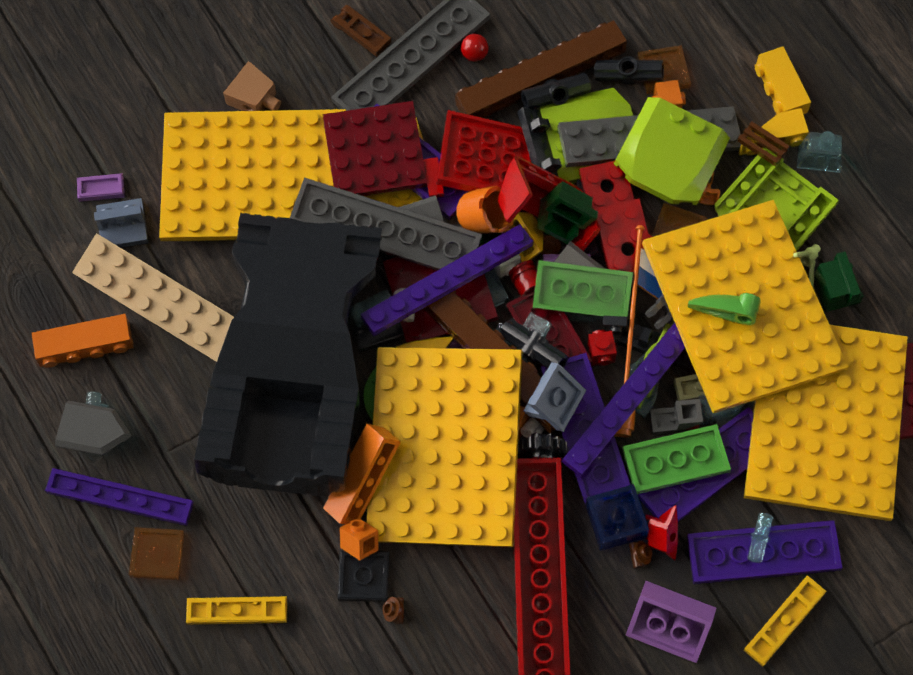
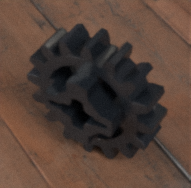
M533 433L529 438H521L518 441L517 459L561 458L567 454V442H565V439H560L558 436L554 437L553 434Z

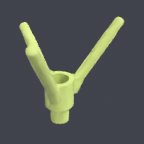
M817 244L806 248L805 251L793 254L794 257L800 258L804 266L809 267V280L813 289L815 259L821 250Z

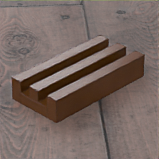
M752 121L738 138L740 144L775 167L790 147ZM747 136L758 142L759 145H761L762 147L767 148L768 150L775 153L777 157L773 156L772 154L768 153L767 151H765L764 149H762L761 147L747 139Z

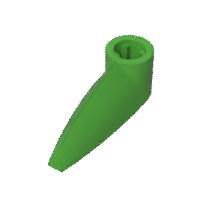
M743 293L740 296L708 295L689 300L688 308L732 322L753 325L756 322L761 300L756 295Z

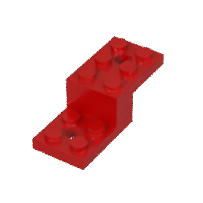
M615 161L580 168L578 171L583 191L593 198L592 209L598 211L597 220L602 230L597 236H600L607 269L634 273L638 233L636 227L642 225L645 228L644 231L648 233L640 198L634 200L631 184L625 178L626 174L622 169L614 165ZM607 180L612 183L613 189L611 192L607 193L601 189L602 181ZM628 243L633 246L634 252L631 256H626L622 253L621 247L623 244Z

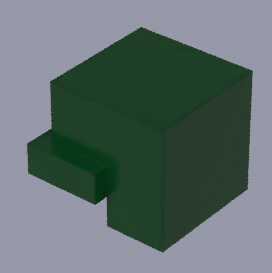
M562 181L540 200L537 228L568 244L578 236L579 228L584 230L597 219L598 211L592 209L593 198Z
M846 251L837 253L833 261L819 264L814 275V284L825 312L860 304L864 297L863 292H860L852 270L853 265L849 262Z

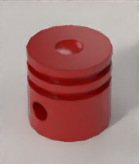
M532 260L523 261L509 271L508 275L520 296L535 289L537 268Z

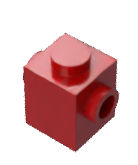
M596 330L589 334L587 346L593 363L591 365L605 366L615 363L617 351L612 331Z

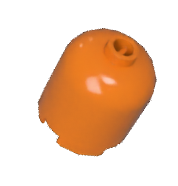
M491 186L463 194L456 208V216L462 228L480 234L503 233L510 229L514 220L511 223L506 222L502 209L499 207L498 196L501 190L500 187Z

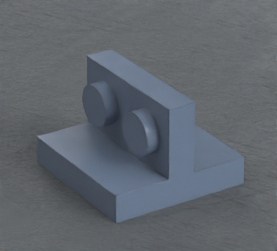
M142 198L96 206L97 212H94V218L100 236L120 248L149 243Z
M551 362L523 412L529 417L544 419L556 430L564 432L586 389L561 365Z

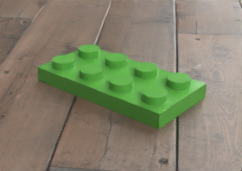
M538 260L532 308L603 317L604 315L628 317L633 272Z
M717 424L626 445L622 449L635 495L731 471Z

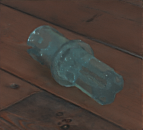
M766 513L758 514L755 531L750 536L752 542L748 559L754 563L762 562L766 544L770 542L769 532L774 517Z

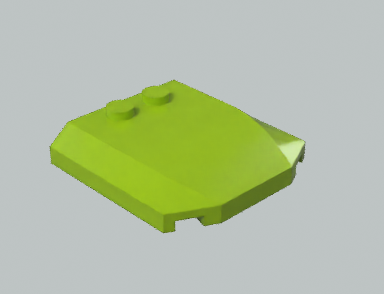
M614 88L573 97L562 105L552 103L537 108V110H540L543 119H549L551 127L546 131L551 152L553 158H559L562 165L557 171L558 176L572 184L577 183V179H580L578 171L580 168L593 165L565 166L557 128L559 122L633 116L630 104Z
M648 97L614 165L622 169L629 183L671 204L691 202L692 205H697L730 137L722 128L662 98Z
M763 148L768 153L777 157V155L772 151L768 150L767 148ZM757 155L714 204V208L719 217L774 200L797 251L835 208L839 200L821 186L818 189L786 165L783 158L775 167Z

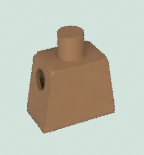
M249 61L223 92L226 104L242 111H263L265 108L277 111L281 105V101L274 97L276 95L274 82Z

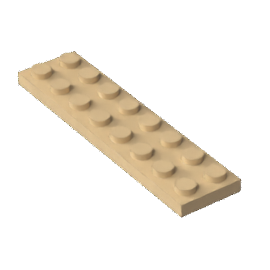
M96 233L72 273L217 362L234 316Z

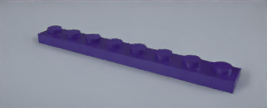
M521 224L361 313V320L371 334L376 336L532 247L533 240Z
M675 323L561 461L580 477L685 349Z

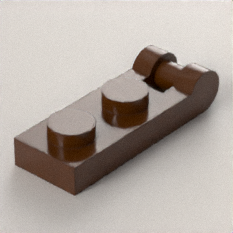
M345 5L341 9V13L335 15L330 20L335 28L341 29L376 57L391 43V37L348 5Z

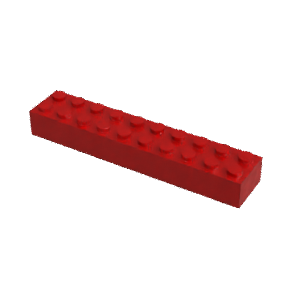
M561 458L517 459L514 567L518 675H570Z

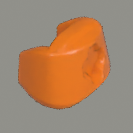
M708 183L699 203L710 206L714 205L718 201L721 191L719 189H711V184Z

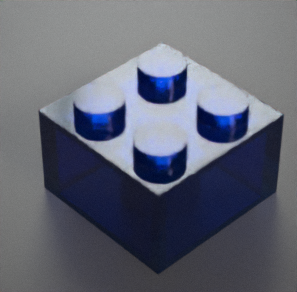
M634 484L586 498L585 507L600 551L647 538L649 527Z

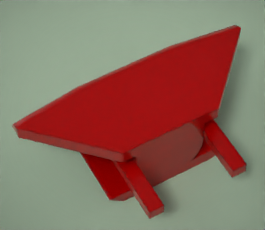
M675 505L659 518L645 515V519L650 520L648 523V534L645 535V538L648 539V546L665 552L672 560H676L678 546L677 506Z

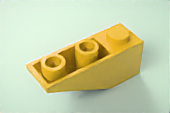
M801 108L779 112L761 126L792 147L805 143L809 133ZM747 137V139H749L750 141H752L753 143H755L756 145H758V146L761 147L762 149L764 148V147H762L761 145H759V143L756 142L755 140H753L752 138ZM741 144L739 155L756 154Z

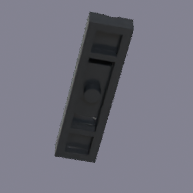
M522 107L518 111V116L531 163L558 176L557 171L562 165L560 159L553 158L546 134V131L551 127L549 119H543L540 110Z
M634 324L632 350L646 354L647 350L657 343L661 333ZM623 332L618 345L627 348L628 332ZM685 348L672 365L696 374Z

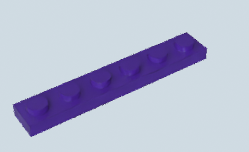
M52 468L45 489L47 494L184 526L188 524L194 504L189 499Z

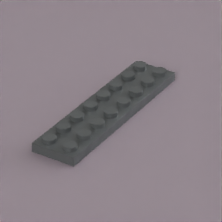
M443 0L331 96L332 102L340 109H346V111L374 107L376 104L380 106L393 104L462 44L463 39L467 35L473 34L490 19V13L475 0Z
M734 106L688 111L722 128L727 133L730 140L724 152L739 151L741 144L738 142V138L741 133ZM639 115L559 122L557 128L565 166L576 167L615 161Z
M305 177L290 215L292 219L310 223H341L360 227L382 228L379 252L435 270H439L477 249L482 238L480 233Z

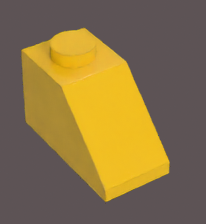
M519 212L513 219L514 223L510 229L521 224L533 240V246L519 254L523 262L532 260L542 252L543 231L537 228L538 222L533 214Z

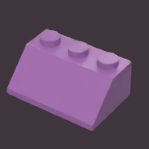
M645 581L625 636L697 663L717 608Z

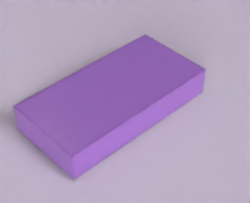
M123 173L77 178L79 202L125 197Z

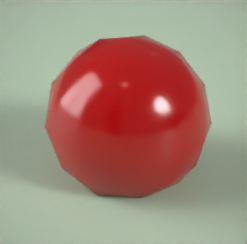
M473 33L467 35L461 44L463 56L472 62L483 60L489 51L486 38L480 34Z

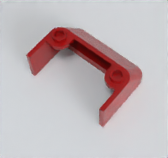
M515 156L508 165L498 196V202L506 222L511 223L521 209L538 217L540 200L562 181L580 191L582 190L519 156ZM596 219L584 230L579 228L578 236L571 241L582 251L586 249L602 230L598 220Z

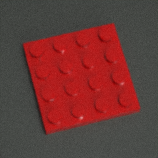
M448 110L436 184L468 192L491 186L501 188L508 165L515 156L531 162L522 127Z

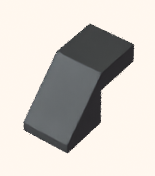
M700 399L676 401L674 407L650 409L649 411L652 435L678 433L703 423Z

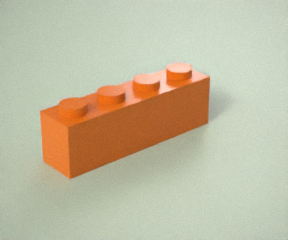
M126 314L32 332L35 359L40 367L46 368L54 367L62 362L75 363L87 357L99 358L111 352L124 353L128 349L134 348L130 323Z
M366 424L350 454L345 491L331 493L323 509L340 524H347L357 518L361 519L401 441L384 427Z

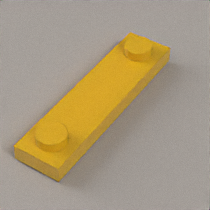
M807 575L744 648V651L763 667L827 591Z
M287 596L187 598L186 623L187 625L287 623Z

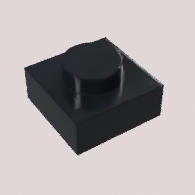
M604 315L603 326L607 331H612L614 335H622L623 332H629L630 320L625 316Z

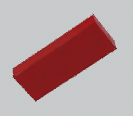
M438 157L423 159L429 197H443V186L436 184L439 168Z

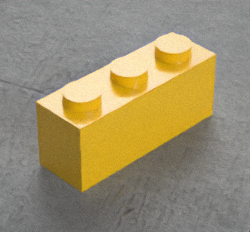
M784 46L759 54L755 64V71L757 76L761 77L764 82L766 94L771 96L773 100V108L776 114L799 108L802 109L803 114L808 113L811 100Z

